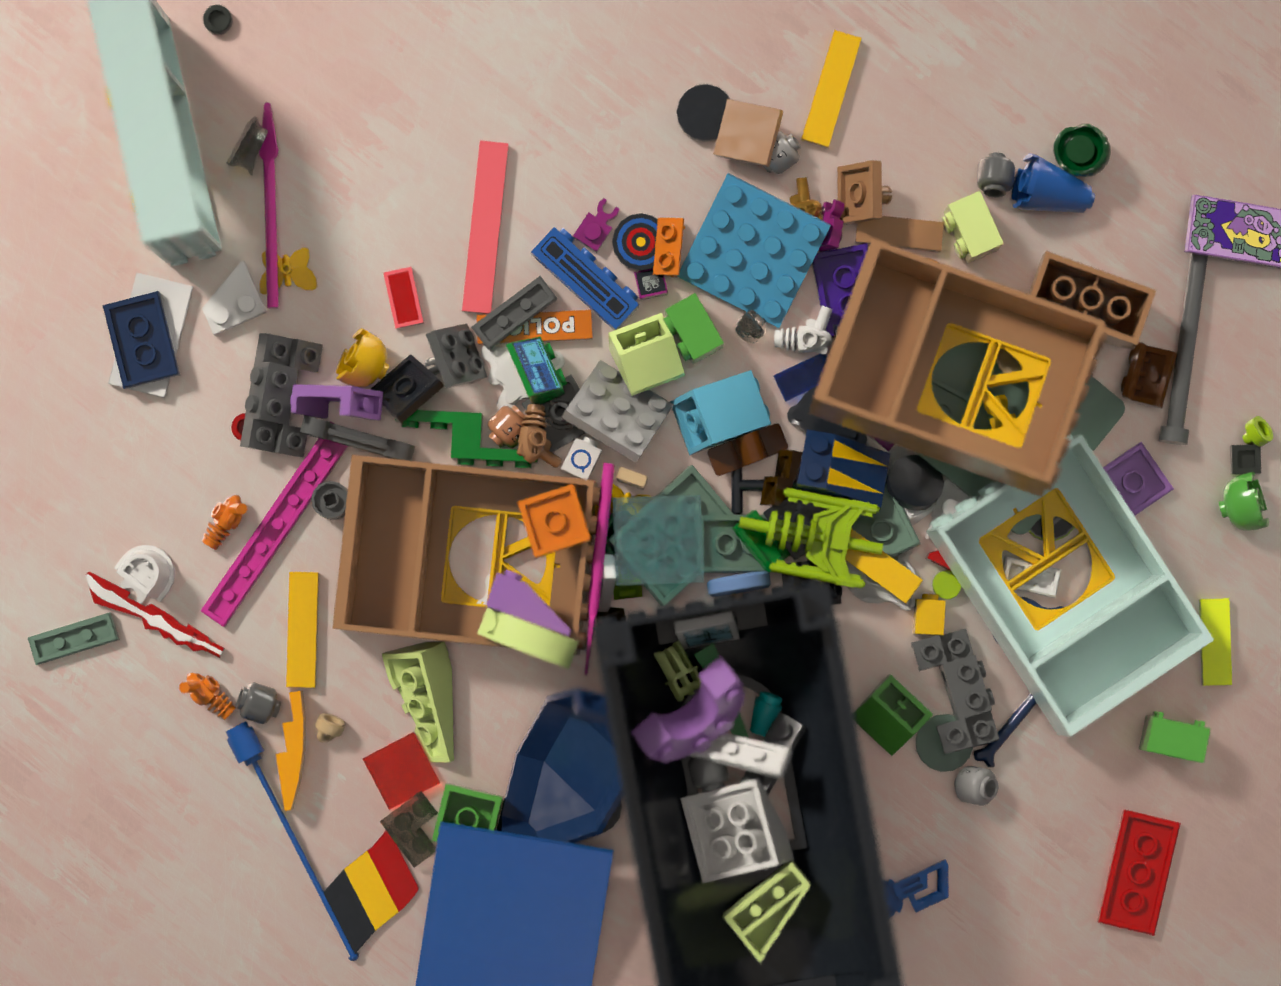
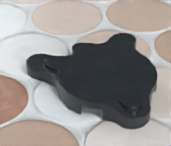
M818 386L810 389L804 394L798 404L788 410L787 418L789 423L799 427L805 433L808 429L836 434L865 445L867 443L866 434L809 414Z

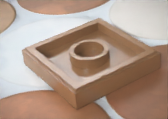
M727 99L713 154L717 157L769 167L783 111L781 109Z

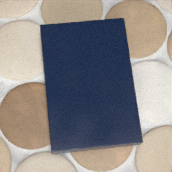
M159 291L102 305L123 389L180 375Z

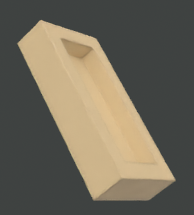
M620 467L616 477L617 481L644 490L648 480V476Z

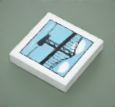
M731 611L676 621L675 623L676 634L683 649L710 645L713 642L716 644L740 639L739 630Z

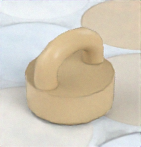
M320 714L315 724L318 729L317 739L322 743H327L334 739L335 736H342L346 725L345 722L332 714Z

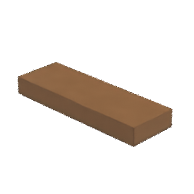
M882 216V219L857 223L855 243L870 244L871 239H875L900 248L941 252L944 222Z

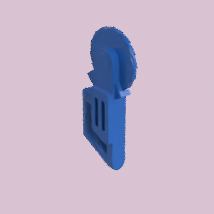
M946 859L897 882L890 878L888 882L884 880L891 917L896 911L901 912L903 899L909 898L915 913L949 898V865ZM937 870V891L916 900L914 894L928 888V874Z

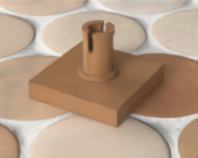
M871 160L837 167V200L845 204L844 211L839 218L844 221L843 224L848 225L882 219V204H888L892 199V195H883L884 192L892 193V189L889 186H882V161Z

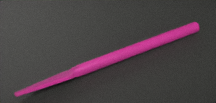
M265 102L259 155L263 159L267 308L278 309L275 159L278 155V145L271 105L269 102Z
M603 463L588 598L589 618L584 675L588 674L594 634L593 626L595 625L596 614L600 604L615 464Z

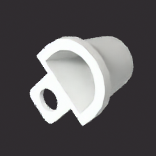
M141 545L130 549L114 567L117 570V574L124 578L119 587L135 590L137 593L136 602L140 604L144 602L147 596L162 602L170 591L175 579V568L172 559L165 551L155 546Z

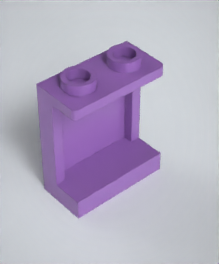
M293 384V392L290 398L291 413L327 419L329 403L340 402V415L381 421L383 392L354 386Z

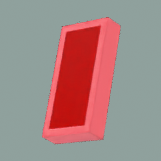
M412 267L384 272L395 329L423 324L424 321Z

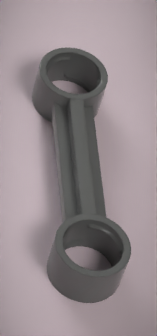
M304 416L300 433L333 441L397 460L412 461L416 447L310 416Z

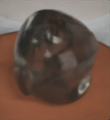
M755 310L746 312L735 324V331L738 336L748 343L758 342L765 334L767 328L766 320L758 315Z

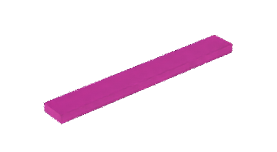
M318 438L201 609L202 613L221 626L226 627L312 501L311 497L315 488L326 481L349 446Z

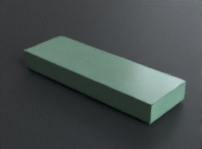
M112 612L28 637L35 665L120 640Z

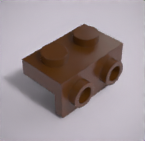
M1138 342L1129 354V371L1121 383L1122 397L1130 402L1162 409L1177 353Z

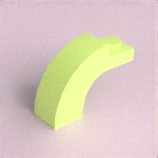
M487 607L477 633L567 669L570 667L579 643L577 640Z

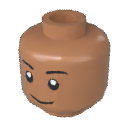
M515 405L511 408L509 406L501 407L488 421V428L492 431L489 437L500 448L504 444L510 448L516 447L519 444L518 439L521 427H525L522 425L525 415Z

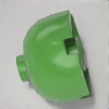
M1254 472L1242 474L1229 481L1223 491L1224 500L1219 501L1222 517H1229L1235 527L1246 531L1269 526V518L1263 519L1262 511L1267 510L1258 479L1253 480Z

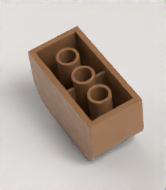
M1046 251L1041 257L1028 294L1105 321L1103 332H1106L1107 336L1104 343L1132 349L1138 344L1157 290Z

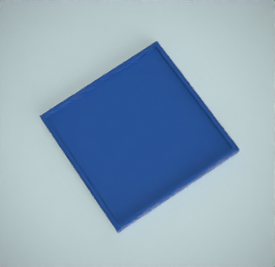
M441 822L416 986H592L614 850Z

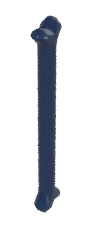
M1031 693L998 731L999 740L989 743L983 749L974 751V759L976 761H984L987 767L993 768L995 766V753L1037 704Z

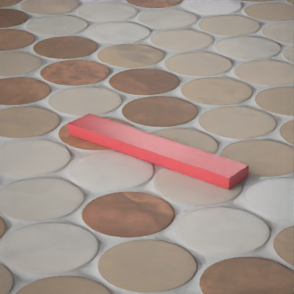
M480 140L462 312L489 314L492 309L508 143Z

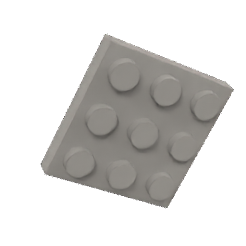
M600 360L565 410L562 418L637 463L674 404L651 390L631 396L620 371Z

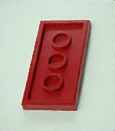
M1123 809L1097 922L1155 936L1181 823Z

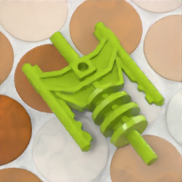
M786 488L783 494H785V497H788V501L796 503L800 500L806 505L811 502L816 507L829 510L813 514V519H811L809 526L803 525L804 515L798 514L796 523L790 522L791 512L785 511L783 520L777 519L778 511H772L769 522L740 517L739 528L767 533L765 544L770 547L773 539L779 540L778 549L780 550L785 549L786 541L792 542L791 552H797L800 543L806 544L805 557L817 566L802 565L798 567L796 563L792 562L790 565H787L785 561L777 560L776 563L770 564L769 567L771 572L812 580L821 579L822 582L862 589L865 587V582L860 579L861 575L849 573L845 560L847 549L881 555L883 550V543L850 537L851 527L860 515L872 517V514L879 512L880 507L878 505L868 502Z

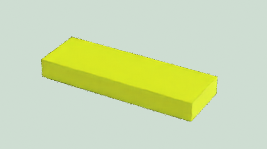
M1229 598L1199 599L1200 619L1214 639L1201 649L1202 686L1232 685Z

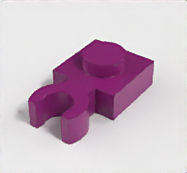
M604 198L598 203L597 215L594 216L588 212L573 235L576 240L596 253L612 231V227L606 223L608 220L615 219L619 213L617 206L612 213H605L603 207L607 200Z
M834 199L833 203L825 201L823 204V221L831 224L818 250L820 252L839 248L844 222L839 218L845 207V204L839 200Z

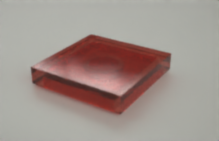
M415 732L363 758L389 810L441 783Z

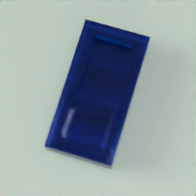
M818 354L773 375L785 402L819 385L828 360L827 354Z

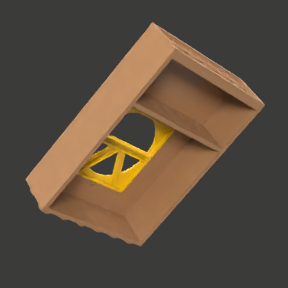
M871 239L813 398L809 414L1042 497L1046 489H1052L1060 473L1061 466L1056 464L1061 463L1063 456L1067 452L1070 439H1067L1066 436L1069 437L1072 429L1074 430L1080 414L1075 409L1079 410L1081 403L1084 402L1089 388L1084 383L1088 384L1098 362V359L1093 357L1097 358L1100 349L1104 345L1107 333L1103 332L1105 321ZM973 342L987 343L989 346L962 422L959 424L944 413L934 397L932 390L934 367L943 354L958 345ZM1000 349L1011 354L1023 368L1021 371L991 375ZM1028 382L1029 398L1027 405L1020 416L1014 419L987 388ZM981 401L1003 424L1002 427L992 430L973 428Z
M352 455L332 629L511 648L477 634L487 606L482 601L481 604H476L479 600L464 592L456 583L451 573L449 554L455 537L470 522L485 516L497 515L488 589L489 597L497 573L504 575L505 571L509 570L523 575L504 560L532 548L529 537L505 547L508 518L513 517L524 522L518 505L519 501L574 484L592 539V536L596 534L597 516H595V508L599 506L601 487H598V483L595 480ZM592 541L546 555V568L539 584H535L524 575L521 579L522 582L528 583L572 630L570 636H564L579 641L574 655H580V650H585L587 633L582 632L583 621H588L589 618L588 603H585L586 592H589L591 574L588 573L589 564L593 562L594 545H592Z

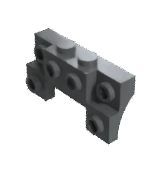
M259 333L254 367L250 373L251 385L249 396L245 402L246 414L240 447L304 458L307 435L300 433V427L289 425L291 416L290 398L293 392V384H296L298 370L318 373L323 344L268 333Z
M962 629L912 642L911 647L916 657L919 672L940 666L941 675L955 721L936 726L944 755L998 741L999 736L991 713V706L995 705L991 689L985 688L983 678L986 677L985 667L982 660L977 661L976 655L973 654L967 630Z

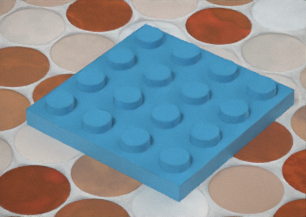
M728 173L677 277L780 328L831 224Z

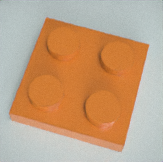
M574 484L518 502L535 558L592 541Z

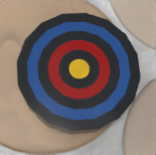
M639 213L630 215L619 223L614 230L612 244L614 254L621 264L636 271L648 270L654 267L657 218L652 215Z

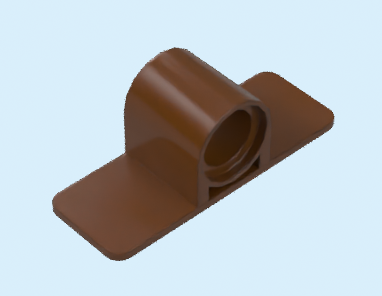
M775 423L713 447L707 451L715 474L721 476L777 454L779 450H787L788 444L780 424Z

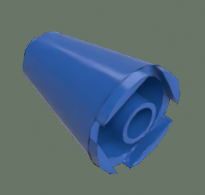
M1029 153L1024 157L1023 161L1027 162L1024 170L1018 169L1012 189L1011 199L1017 201V203L1012 205L1013 208L1030 211L1084 213L1086 209L1092 207L1095 193L1092 192L1091 185L1036 154Z

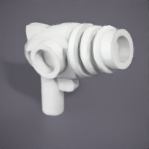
M821 306L817 320L808 319L806 326H799L797 333L796 327H792V333H790V328L786 329V333H784L783 328L775 330V347L783 350L784 345H786V349L790 350L791 345L792 351L795 352L797 345L798 352L800 353L816 352L826 354L828 346L833 341L832 335L826 331L833 309Z

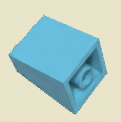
M752 370L693 389L670 401L674 404L672 409L689 455L739 438L771 424L769 409L763 403L759 392L760 385L753 376Z

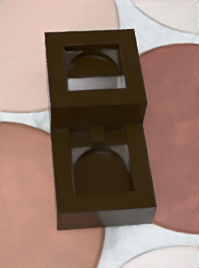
M779 450L775 476L764 477L760 505L779 506L786 498L785 494H783L784 489L792 488L799 471L803 452Z

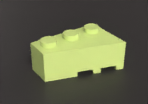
M793 860L788 861L724 912V919L760 963L811 886L810 880Z

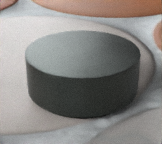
M212 5L204 12V26L212 34H224L232 26V15L226 7Z

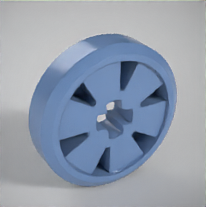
M758 571L711 579L707 582L708 595L718 597L769 588L771 585L770 573Z

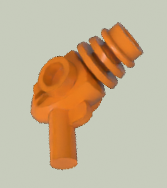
M239 495L227 498L223 504L220 502L216 504L211 514L214 523L208 522V526L211 528L207 527L206 531L210 534L204 533L205 537L202 540L204 544L217 550L219 545H222L220 540L225 541L226 538L224 536H230V533L226 530L230 531L231 528L236 529L242 520V515L247 512V506L242 503Z
M189 673L186 677L187 682H182L179 685L180 692L190 693V697L198 705L203 706L210 703L211 705L207 710L210 711L215 707L216 709L212 713L215 714L219 711L220 713L217 717H221L223 720L236 709L232 704L233 701L226 703L229 699L228 696L224 700L222 699L226 694L225 691L220 696L218 695L220 685L212 676L207 675L204 677L198 673Z

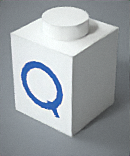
M583 436L582 440L575 438L561 470L579 479L589 480L602 453V450L597 448L599 443L586 436Z

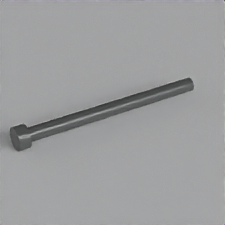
M1191 253L1167 426H1161L1159 441L1169 444H1188L1189 430L1184 428L1208 260V256Z

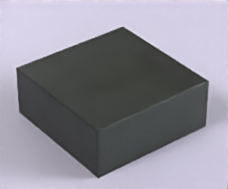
M1230 445L1231 474H1246L1250 472L1261 474V447L1257 445Z

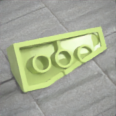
M445 641L423 642L382 653L388 680L393 690L398 688L405 702L401 706L405 714L410 712L416 724L415 734L429 761H454L452 667Z

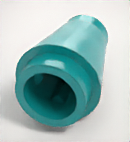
M760 691L759 697H755L751 727L749 729L751 732L760 736H766L767 731H769L783 707L781 705L782 698L770 692Z

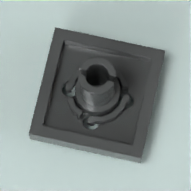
M468 324L434 330L426 334L434 357L425 361V367L435 365L429 370L435 376L439 373L441 374L446 388L476 382L487 377L484 362L478 353L474 336Z
M572 375L565 378L567 384L562 386L565 394L551 400L552 403H555L553 406L550 404V401L541 404L545 407L544 412L546 416L544 418L550 417L553 421L552 423L547 419L546 421L550 425H546V428H544L546 438L551 441L549 451L552 453L586 433L574 425L571 430H566L571 425H565L568 421L562 418L565 410L580 390ZM530 399L522 403L525 410H527V405L532 404Z

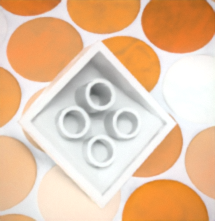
M759 779L681 798L703 883L777 866L794 860L787 832Z

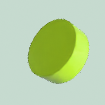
M941 571L935 575L932 581L934 593L938 594L942 599H952L961 590V585L952 571Z

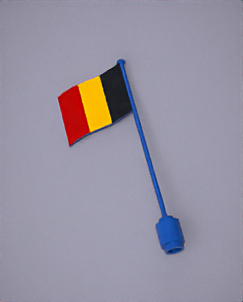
M245 721L226 731L228 736L226 740L238 764L244 761L246 766L253 765L350 955L348 959L356 961L359 957L357 951L378 928L400 912L411 901L419 887L387 827L376 843L345 867L328 888L323 891L257 762L262 759L259 753L263 752L264 749L253 727H249Z

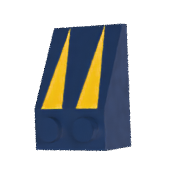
M807 429L796 489L878 505L879 509H881L891 453L836 434Z

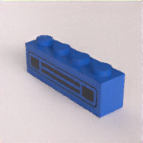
M553 227L531 251V255L613 330L619 329L639 308V303L636 302L639 297L627 286L622 289L615 282L617 277L607 267L601 270L594 263L596 260L595 256L585 247L580 251L573 244L575 238L564 228L559 231Z

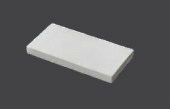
M136 273L130 298L156 291L160 292L176 355L193 286ZM115 358L108 384L123 387ZM170 378L128 389L166 398Z

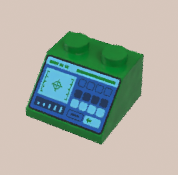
M541 337L506 344L532 404L541 405L565 394L562 386L566 385L567 382L561 368L555 370L551 362L556 356L550 343L544 344Z

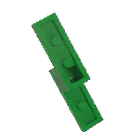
M416 410L401 425L402 428H419V423L430 424V429L447 430L448 425H453L451 459L457 460V465L474 466V461H486L487 467H503V462L515 463L514 468L532 469V464H538V459L535 462L529 463L523 456L518 455L517 450L482 448V413Z

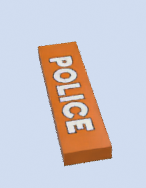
M591 310L540 312L499 344L541 337L543 342L593 339ZM476 315L477 322L484 318L486 315ZM477 336V338H478V345H482V344H483L482 341H481V340L479 339V337Z

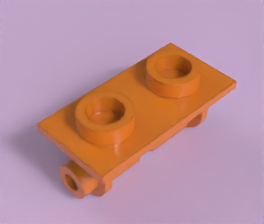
M658 218L653 275H667V277L674 278L679 276L685 218Z

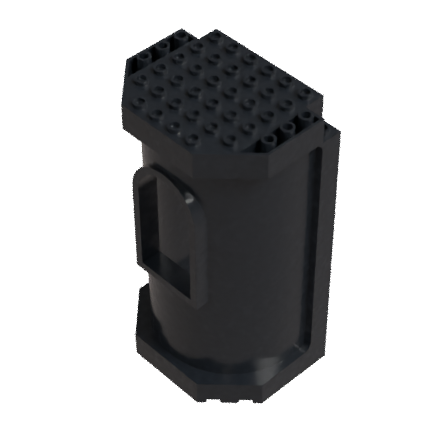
M821 579L801 583L802 588L794 589L793 584L776 586L771 589L772 593L764 594L763 589L748 591L742 594V599L737 600L734 599V594L720 596L713 600L714 604L705 605L704 599L687 602L685 605L686 609L675 610V605L657 608V614L646 616L645 610L627 613L628 619L617 621L616 616L598 619L599 625L593 626L657 986H903L837 618L835 619L829 583L822 585ZM729 611L735 612L737 615L740 639L716 643L715 647L719 657L721 656L744 687L751 689L758 695L760 691H766L781 697V705L783 707L780 712L807 727L791 755L783 779L794 838L788 839L794 858L793 861L810 880L811 886L785 923L761 963L724 919V912L785 863L703 883L681 802L683 797L698 794V789L693 785L688 767L692 757L686 756L665 763L651 759L631 733L653 713L665 715L681 709L695 697L699 690H694V694L691 696L688 694L683 696L684 699L679 702L673 695L669 685H665L668 680L654 656V653L658 651L663 652V650L671 647L674 642L679 641L675 629L676 621ZM709 645L684 649L693 667L698 666L697 671L699 674L703 671V668L694 655ZM688 673L686 676L691 683L693 679ZM675 680L679 688H682L680 680Z

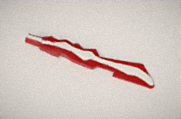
M92 572L86 573V579L95 604L142 618L145 629L158 630L164 639L170 638L176 645H187L192 651L204 650L218 658L222 656L225 648L212 642L207 635L190 624L186 627L180 624L174 616L153 604L144 606L128 598L131 592Z

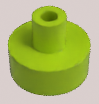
M1256 416L1245 424L1247 433L1242 438L1247 445L1254 443L1262 447L1273 440L1272 429L1262 417Z

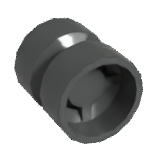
M326 481L319 484L311 497L315 512L330 520H338L345 517L348 489L334 481Z

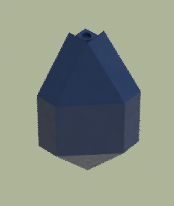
M575 688L547 696L516 752L496 831L568 843H577L600 835L623 798L605 695Z

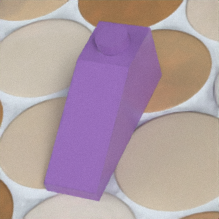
M506 570L504 575L497 573L485 606L564 635H571L572 630L528 583L521 581L523 575Z

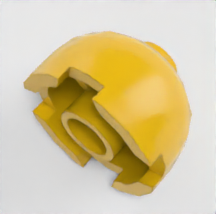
M361 328L352 336V338L356 339V342L349 350L344 349L336 368V373L339 374L336 379L354 387H366L373 384L377 378L382 379L389 368V364L385 363L387 351L383 342L373 333Z

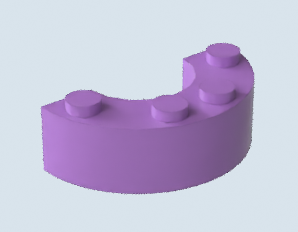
M721 656L698 674L701 679L700 688L688 704L670 714L658 715L653 713L631 731L648 757L665 763L689 756L695 752L701 753L706 751L711 743L721 734L731 730L734 725L733 721L743 705L745 694L743 685Z

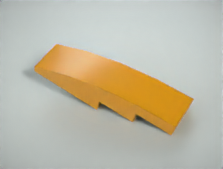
M303 690L289 692L294 721L282 723L287 752L276 753L285 811L294 809L302 779L306 751V714Z

